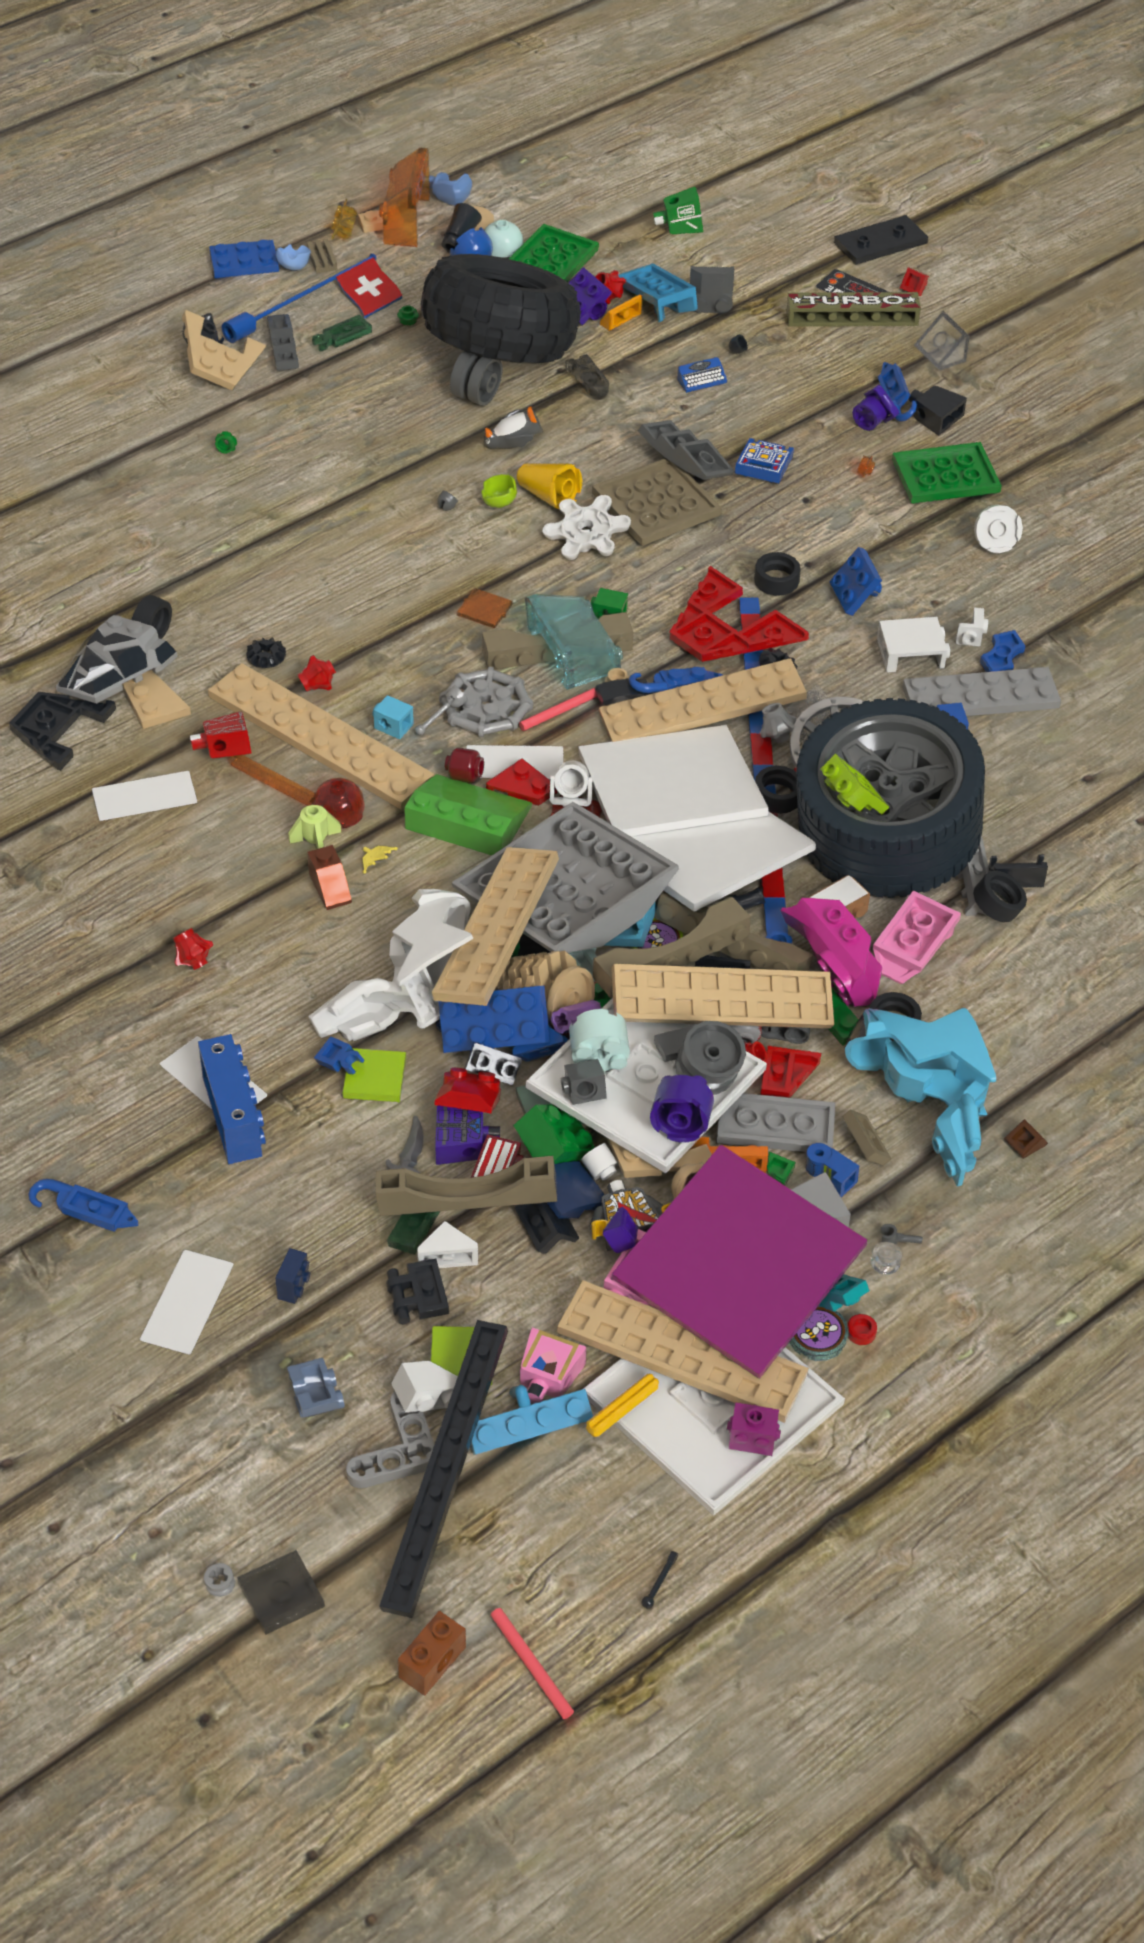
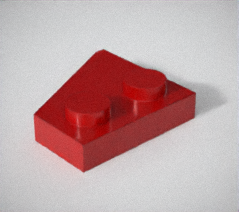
M523 758L486 782V789L506 792L508 796L531 802L533 805L540 806L550 799V780ZM556 787L554 789V795L557 794Z
M768 1046L767 1065L763 1074L761 1095L791 1098L820 1064L821 1053Z

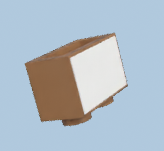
M847 875L808 898L840 900L854 918H860L868 911L870 893L853 877Z

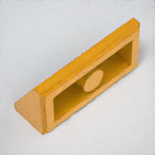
M639 294L609 310L599 324L610 331L640 315L642 295Z

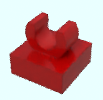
M908 267L900 288L907 292H918V295L921 296L926 288L929 276Z

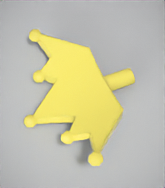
M377 846L371 850L364 847L363 851L367 854L362 857L363 874H366L368 866L375 865L377 860L388 859V856L385 854H390L391 850L396 851L398 848Z

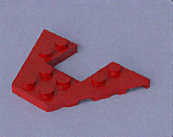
M710 566L706 577L702 582H699L698 589L691 595L687 602V608L684 613H680L677 618L678 621L672 626L669 635L670 640L701 662L768 649L770 647L809 640V632L776 609L738 632L712 613L742 596L743 587Z

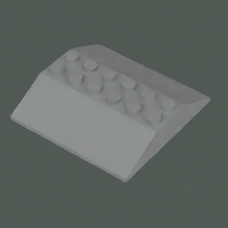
M571 802L453 881L452 886L478 903L507 847L557 851L559 860L523 934L550 952L566 951L570 953L602 947L641 920L677 873L679 866L575 802Z

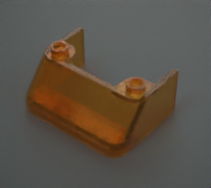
M418 148L397 162L394 168H390V182L384 204H380L379 217H383V240L386 245L418 246L419 200L430 201L428 148Z

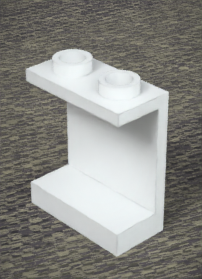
M937 617L879 621L877 641L886 672H896L898 657L936 655L939 668H945L946 658L950 657V646L948 643H945L944 627H940Z

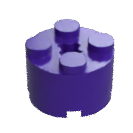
M698 1075L664 1076L657 1087L650 1112V1121L653 1128L658 1133L659 1130L666 1133L667 1139L675 1142H692L697 1140L700 1134L708 1129L714 1105V1096L711 1089L707 1086V1081Z

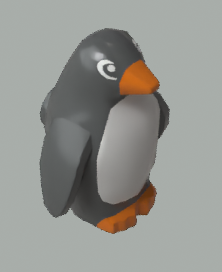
M530 406L527 411L518 409L508 413L494 429L485 428L484 443L490 449L524 447L533 439L534 435L544 431L532 406Z

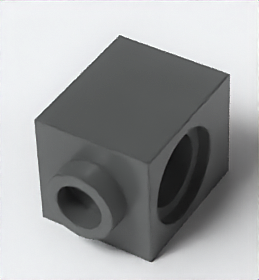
M598 1059L564 1065L565 1077H561V1087L563 1094L569 1095L572 1105L607 1099L605 1074Z

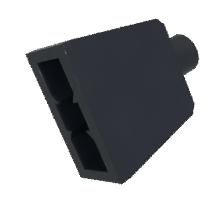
M932 386L925 393L916 389L913 390L909 396V402L916 401L917 404L916 411L913 414L914 418L939 436L964 416L967 397L939 386Z

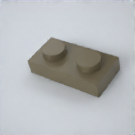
M850 1109L842 1116L848 1126L846 1128L847 1132L857 1141L860 1147L859 1153L866 1161H872L884 1166L892 1159L866 1115Z

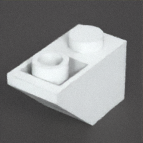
M430 1361L408 1362L401 1364L391 1384L405 1412H425L434 1409H447L458 1376Z

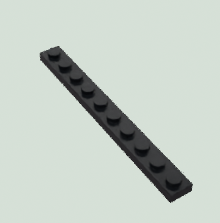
M481 1320L476 1322L379 1605L383 1612L413 1618L508 1334L506 1325Z

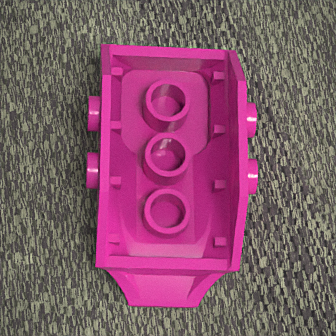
M801 898L795 906L782 907L780 911L786 924L808 940L818 960V966L822 972H830L831 988L834 986L839 991L837 994L847 1006L851 1004L854 1008L870 1005L878 994L882 966L869 951L871 936L840 900Z

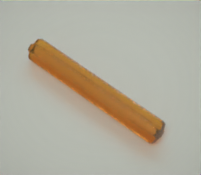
M244 755L232 756L230 759L231 766L307 806L313 805L317 801V794Z

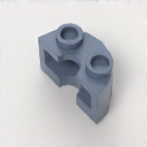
M323 1358L287 1367L289 1380L292 1382L295 1393L294 1400L300 1417H312L345 1408L341 1390L335 1391L334 1389L337 1386L333 1368L327 1369Z

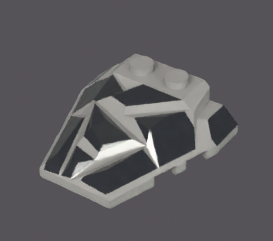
M113 615L83 641L57 683L56 689L57 692L98 703L122 691L123 683L131 679L138 683L143 680V673L149 670H154L155 673L163 670L178 657L177 651L166 640L158 638L157 630L153 626Z

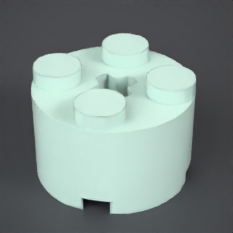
M606 1009L589 1010L577 1016V1021L569 1026L573 1062L578 1063L598 1059L604 1072L626 1067L630 1049L626 1021L623 1016L616 1013L617 1016L611 1015Z

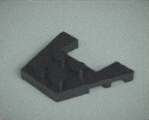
M37 692L9 722L10 730L57 770L61 771L74 755L73 749L56 743L58 739L81 715L104 723L116 710V703L111 700H106L105 703H93L87 700L70 699V695Z

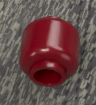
M456 748L452 751L451 755H447L445 770L449 772L452 780L473 783L478 777L480 778L483 775L484 758L474 749Z

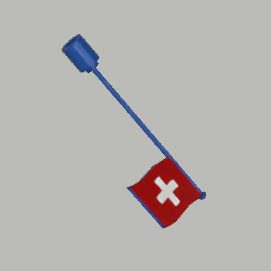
M371 253L368 258L255 317L247 312H243L222 323L221 329L226 340L230 343H235L256 331L257 320L335 279L344 294L360 309L364 319L402 299V293L398 286L381 270L376 262V255Z

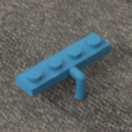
M523 1385L513 1386L509 1393L512 1398H517L519 1408L479 1420L471 1442L473 1455L588 1421L593 1417L586 1389L531 1404L527 1388Z

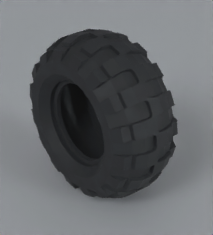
M458 254L442 257L438 260L435 268L430 270L425 279L420 302L426 329L431 331V334L440 340L475 355L514 363H545L561 359L564 351H567L576 339L581 316L580 303L576 298L577 291H575L571 284L559 276L523 262L480 254Z

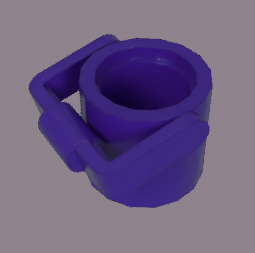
M876 385L864 393L866 397L853 408L852 412L855 423L860 428L868 431L873 430L882 421L886 423L899 415V410L881 385Z

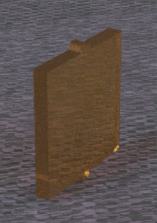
M474 588L468 598L463 599V604L457 611V616L496 628L502 618H506V613L513 605V601Z

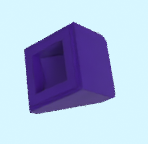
M621 1207L604 1228L603 1236L614 1252L620 1253L635 1247L638 1226L627 1210Z

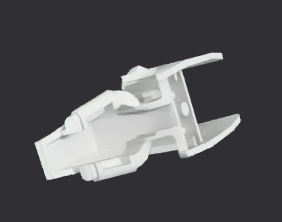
M419 889L412 897L413 902L418 906V910L392 931L394 936L390 940L389 956L395 966L393 981L375 978L351 982L308 1016L318 1036L323 1038L336 1032H341L347 1041H356L386 1030V1027L397 1020L400 1012H412L417 1019V1026L419 1028H425L439 1020V1002L434 1001L432 991L453 950L473 939L470 932L464 931L471 911L470 902L457 892L439 889Z

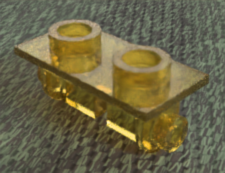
M345 199L342 206L338 205L335 211V218L330 228L334 230L331 239H334L335 234L344 239L352 235L357 211L353 207L346 205L348 199Z

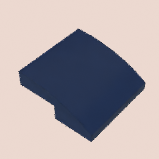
M579 1161L554 1164L557 1181V1202H547V1204L558 1218H579L584 1210H595V1208L601 1206V1197L604 1193Z

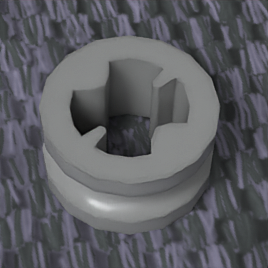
M217 1563L206 1570L204 1581L210 1594L222 1597L232 1592L235 1587V1579L232 1569L228 1565ZM218 1575H224L226 1581L223 1582L221 1580V1584L215 1585L213 1578L219 1579Z

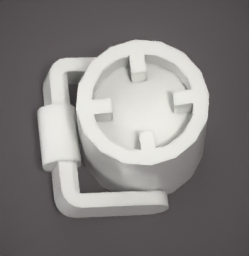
M574 760L566 761L558 768L556 776L551 775L550 802L552 804L563 805V807L571 802H575L580 806H589L591 804L593 777H589V772L585 765ZM588 785V798H579L578 796L584 793ZM555 787L563 797H554Z

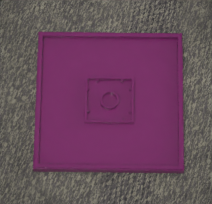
M720 1145L613 1271L612 1279L760 1379L866 1247L867 1239L734 1152Z

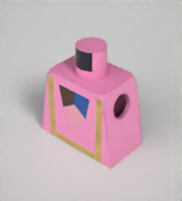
M532 1327L520 1368V1384L527 1388L532 1404L541 1402L545 1394L554 1398L564 1395L586 1364V1346Z

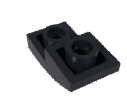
M629 679L604 682L595 687L601 704L605 706L653 694L642 693L633 689L629 684ZM636 679L640 683H648L645 679Z

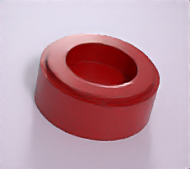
M866 1314L852 1316L848 1320L846 1328L848 1339L857 1345L872 1343L877 1334L876 1321Z

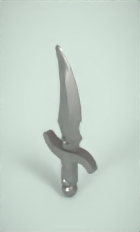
M418 1116L413 1117L410 1136L399 1155L400 1165H395L387 1159V1170L406 1168L420 1174L418 1170L413 1168L418 1164L417 1157L421 1154L424 1137L423 1128Z

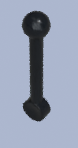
M671 1551L649 1595L642 1599L641 1602L644 1608L649 1609L653 1607L656 1593L678 1558L677 1552Z

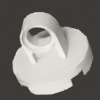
M998 504L984 509L977 517L974 527L975 537L980 546L995 553H1002L1012 549V546L1020 540L1023 530L1019 515L1010 507Z

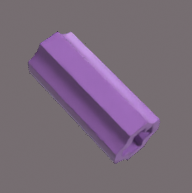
M589 1000L562 1007L558 1011L553 1012L551 1022L554 1025L555 1031L561 1034L568 1033L570 1024L572 1023L573 1025L577 1021V1016L589 1010L601 1009L600 1003L595 1000Z

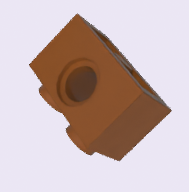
M439 1610L398 1658L399 1678L426 1696L466 1648V1628Z

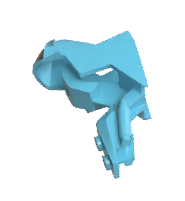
M871 1008L865 1009L847 1037L844 1048L846 1058L852 1066L859 1070H883L884 1078L893 1093L904 1098L907 1103L911 1101L921 1103L926 1097L931 1096L942 1100L948 1105V1108L936 1121L932 1145L935 1152L941 1155L947 1175L953 1178L957 1187L961 1186L965 1172L972 1171L975 1167L977 1160L976 1157L974 1158L973 1151L979 1150L982 1141L979 1117L987 1116L984 1102L989 1083L996 1082V1074L976 1021L966 1008H961L929 1023L888 1011Z

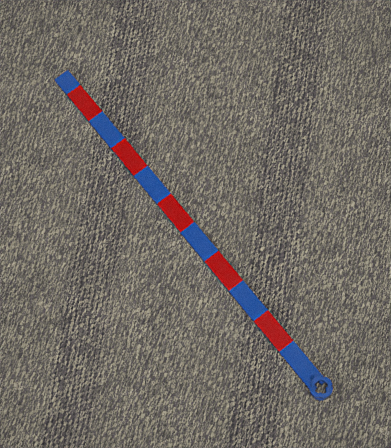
M739 598L742 630L760 619L759 598ZM763 650L743 654L744 670L760 666L759 657ZM762 711L748 714L754 780L762 769L773 766L771 738H762L760 736L764 717ZM775 784L764 787L769 792L776 794ZM781 867L761 878L762 892L765 899L763 905L766 938L792 944V937L788 935V925L780 911L782 907L786 908L783 868Z

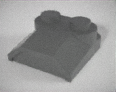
M691 266L690 284L696 287L698 306L695 312H728L733 306L734 266Z

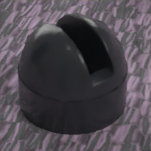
M738 334L730 340L728 347L732 353L740 354L748 349L746 339Z

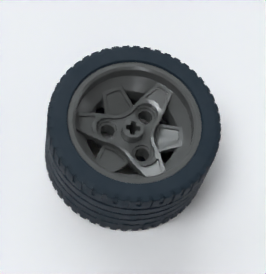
M886 698V700L874 699L871 702L870 700L863 701L862 704L856 703L851 705L850 708H843L839 713L836 712L830 718L822 721V724H819L814 729V732L810 733L807 737L808 740L802 746L803 749L800 750L796 768L799 832L815 842L816 850L808 853L807 856L813 865L815 864V868L819 872H823L827 879L836 882L849 875L860 883L870 893V896L875 895V897L881 898L883 896H887V898H895V896L907 897L913 891L925 893L930 891L931 888L935 889L941 886L942 883H947L967 866V862L970 863L980 844L983 830L985 761L976 738L973 737V734L969 729H966L962 722L959 723L957 718L949 716V713L946 711H940L938 707L929 706V704L924 702L917 703L915 700L906 701L898 698V700ZM834 754H837L866 777L889 808L883 814H880L874 808L869 811L864 807L860 811L863 812L862 817L854 814L853 812L859 810L852 805L846 807L837 798L840 793L833 791L825 783L824 780L827 777L820 768ZM939 799L935 807L928 803V800Z

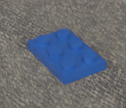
M273 240L209 246L215 278L279 272Z

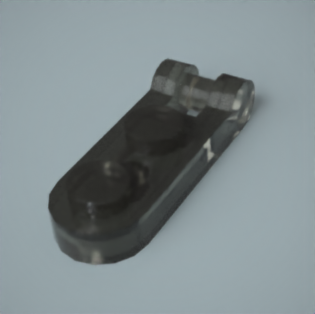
M587 354L580 356L576 360L571 358L565 361L567 371L575 376L590 396L602 398L609 393V381Z

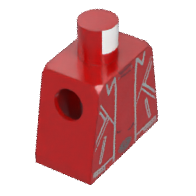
M242 711L206 720L203 722L205 733L190 735L193 751L208 748L210 758L252 753Z

